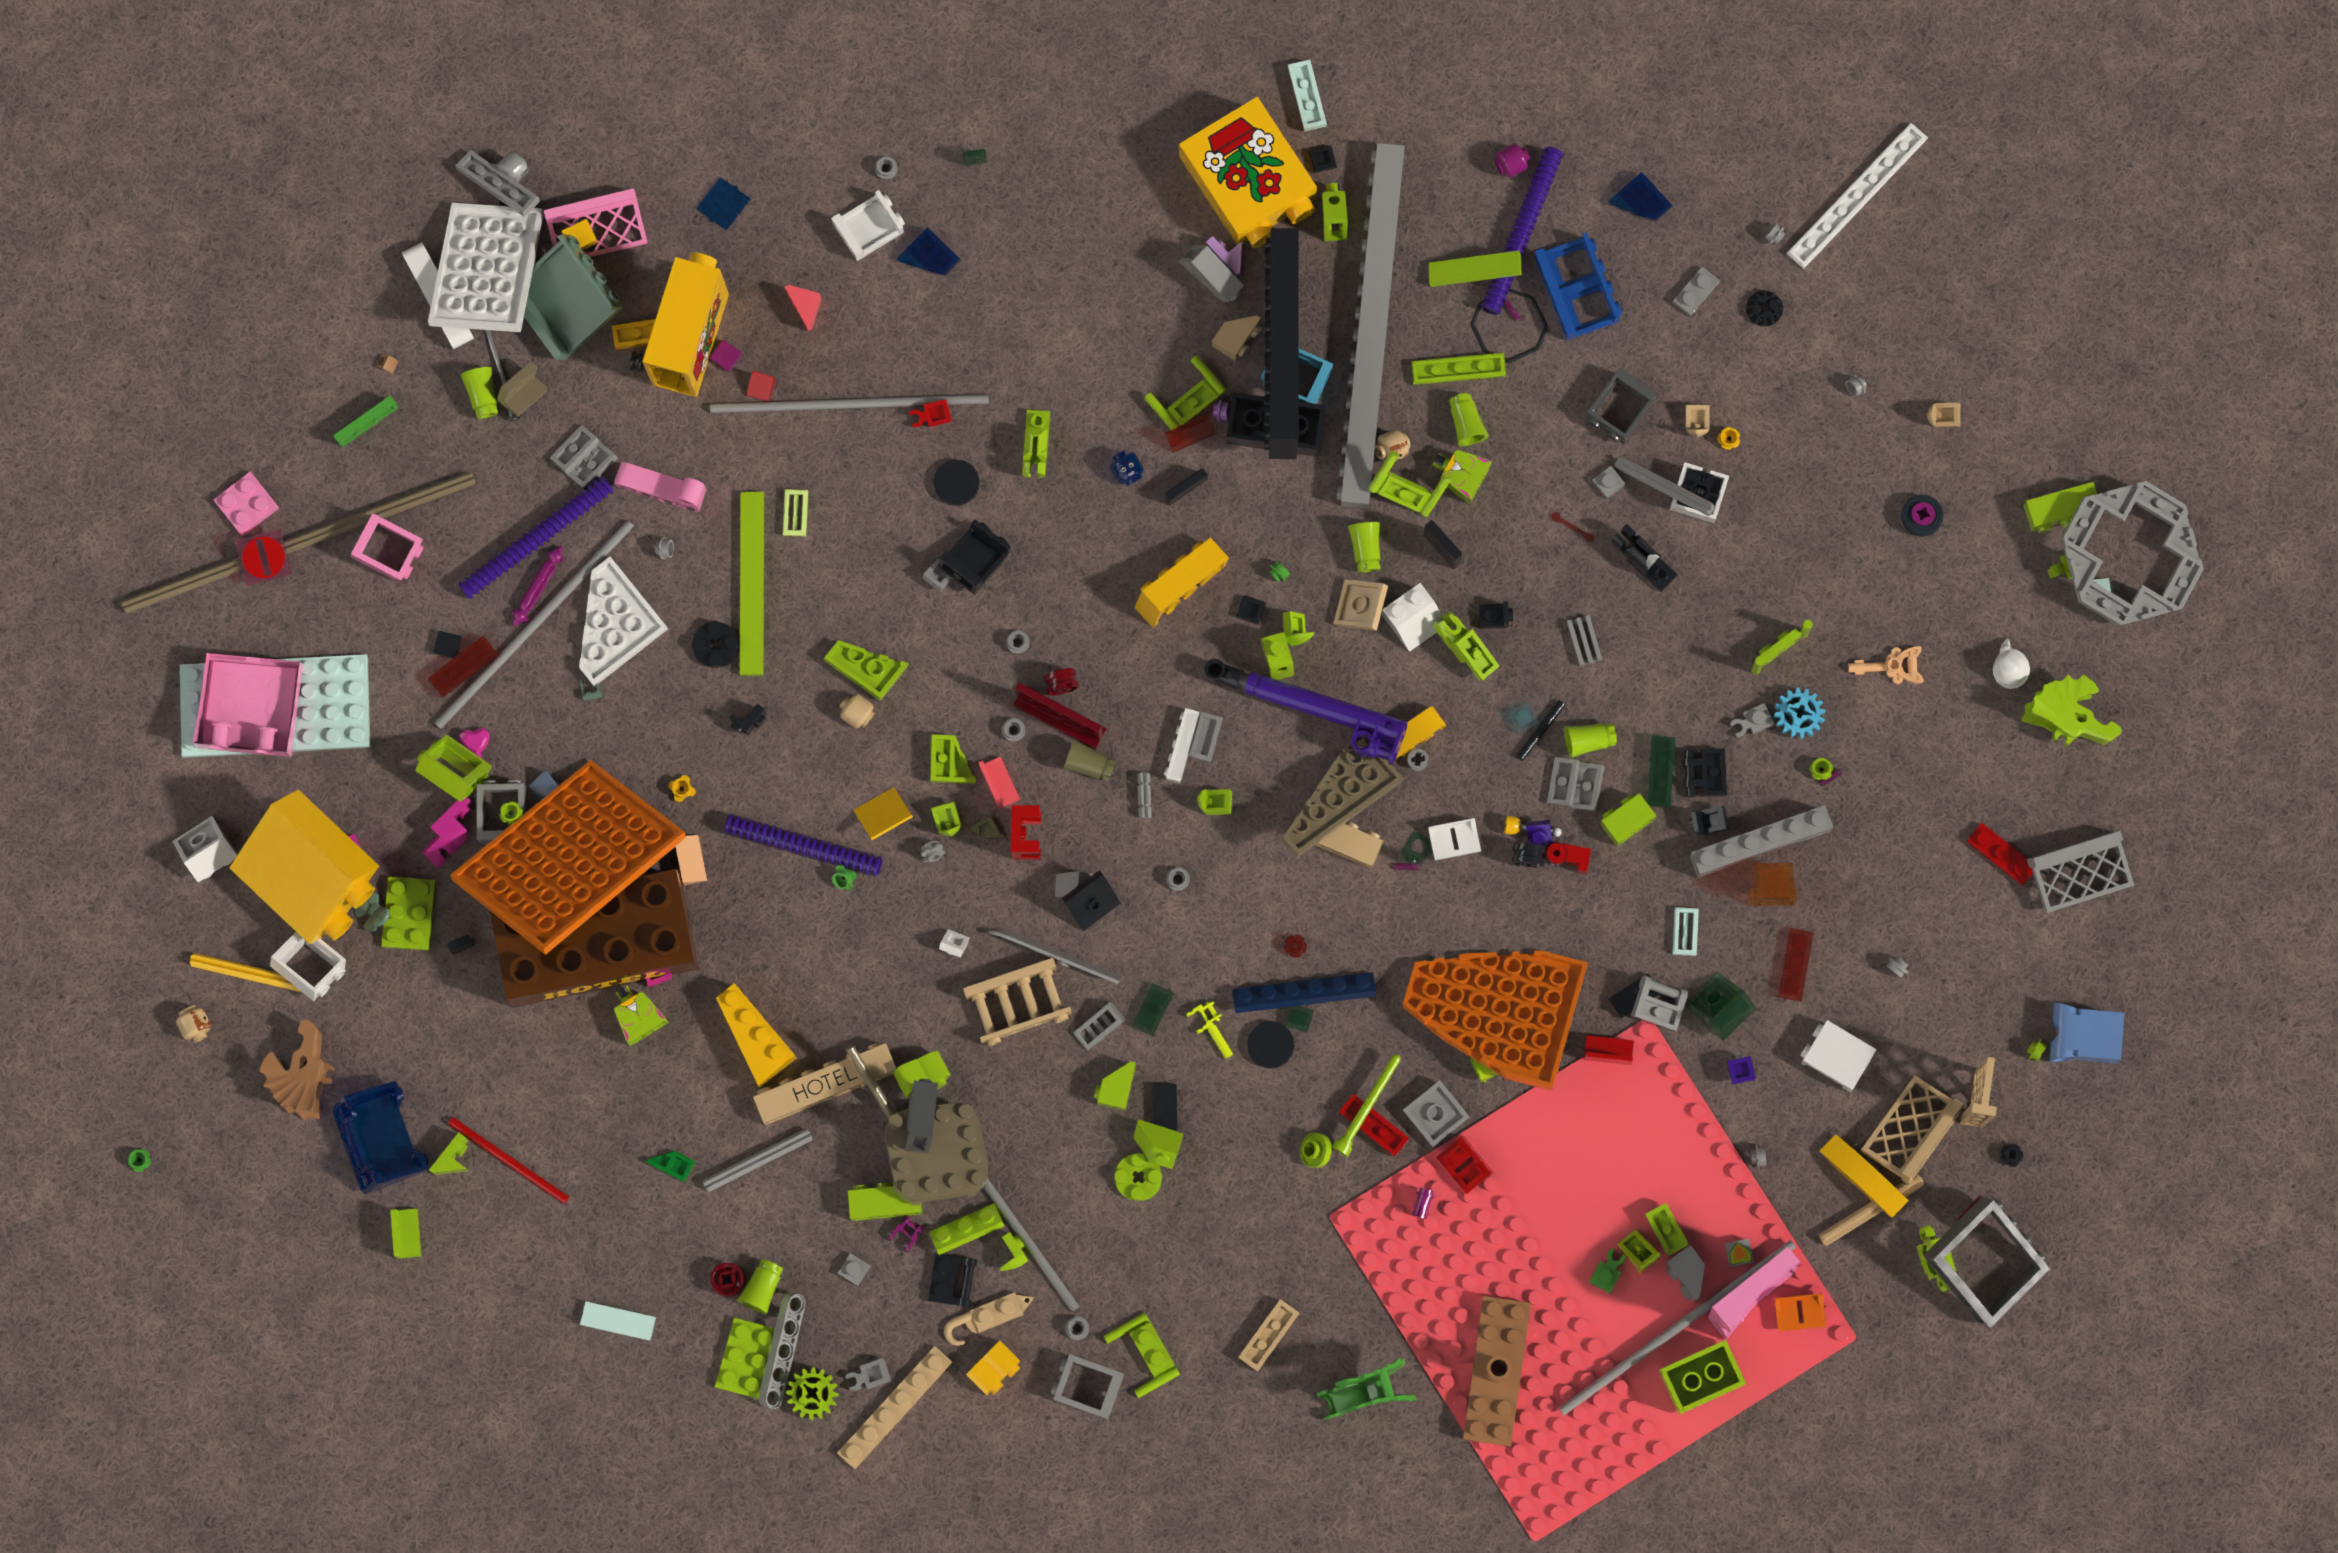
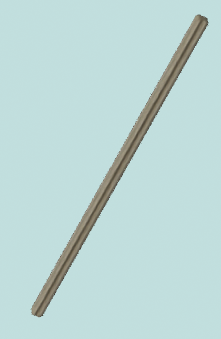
M471 472L462 474L279 542V544L282 546L284 554H289L367 525L372 513L381 518H386L475 484L474 476ZM265 548L258 550L261 564L267 562ZM242 556L122 601V607L126 613H130L246 570Z

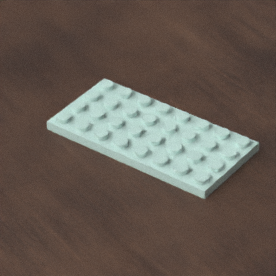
M367 654L276 659L298 661L303 665L292 752L370 748ZM205 663L181 664L182 757L251 754L198 749L193 744Z

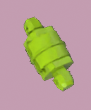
M1930 1225L1920 1228V1239L1924 1242L1916 1247L1921 1261L1920 1264L1923 1266L1928 1280L1937 1279L1939 1289L1942 1292H1947L1950 1288L1923 1257L1940 1238L1935 1239L1936 1234ZM1950 1252L1945 1257V1260L1956 1272L1955 1264L1951 1256L1952 1252Z

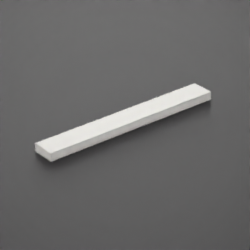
M1910 123L1787 252V255L1804 269L1919 149L1928 137Z

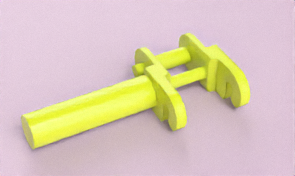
M1208 1001L1206 1006L1199 1005L1191 1012H1188L1186 1014L1187 1017L1196 1012L1202 1014L1206 1025L1202 1029L1197 1030V1034L1207 1029L1224 1058L1231 1057L1233 1052L1217 1026L1212 1023L1215 1020L1219 1022V1018L1222 1016V1014L1218 1015L1213 1008L1214 1001L1211 1003ZM1207 1008L1213 1016L1210 1020L1204 1013V1010Z

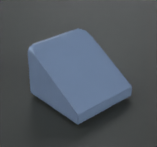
M546 770L529 787L539 801H541L556 789L558 785Z

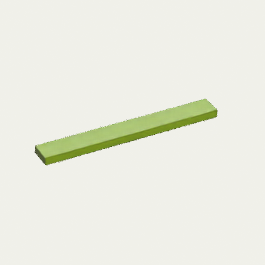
M741 492L740 676H764V492Z

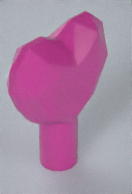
M477 728L475 731L463 730L459 734L460 744L482 759L481 752L489 742V732L485 728Z

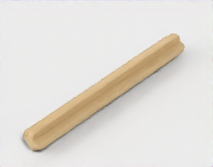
M1917 1174L1909 1185L1902 1182L1895 1188L1907 1197L1923 1187L1924 1182ZM1872 1201L1821 1232L1819 1238L1825 1246H1828L1883 1212V1210Z

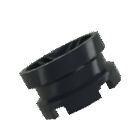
M1533 843L1513 844L1515 856L1512 857V865L1537 868V864H1540V867H1544L1545 859H1543V854H1545L1546 847Z

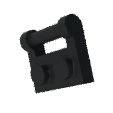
M935 1254L928 1302L971 1307L970 1293L974 1267H977L978 1260ZM958 1265H964L960 1298H955L953 1296Z

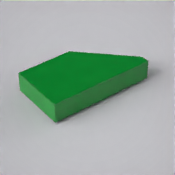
M674 1150L660 1156L648 1158L646 1163L685 1183L696 1161Z

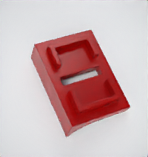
M1461 1136L1436 1157L1466 1194L1494 1173L1464 1136ZM1472 1156L1474 1160L1457 1173L1456 1169Z

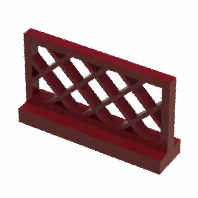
M1017 684L1015 688L1017 699L1013 707L1095 750L1097 749L1107 728L1025 685Z

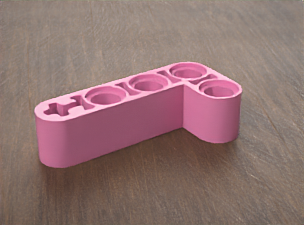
M621 462L613 484L618 488L640 495L643 493L651 495L650 498L662 502L665 500L673 502L672 505L684 509L687 507L695 509L694 512H699L707 491L705 485L698 480L685 477L683 481L626 462Z

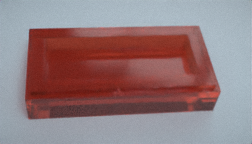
M1204 415L1166 432L1165 435L1172 453L1211 437L1215 433L1209 416Z

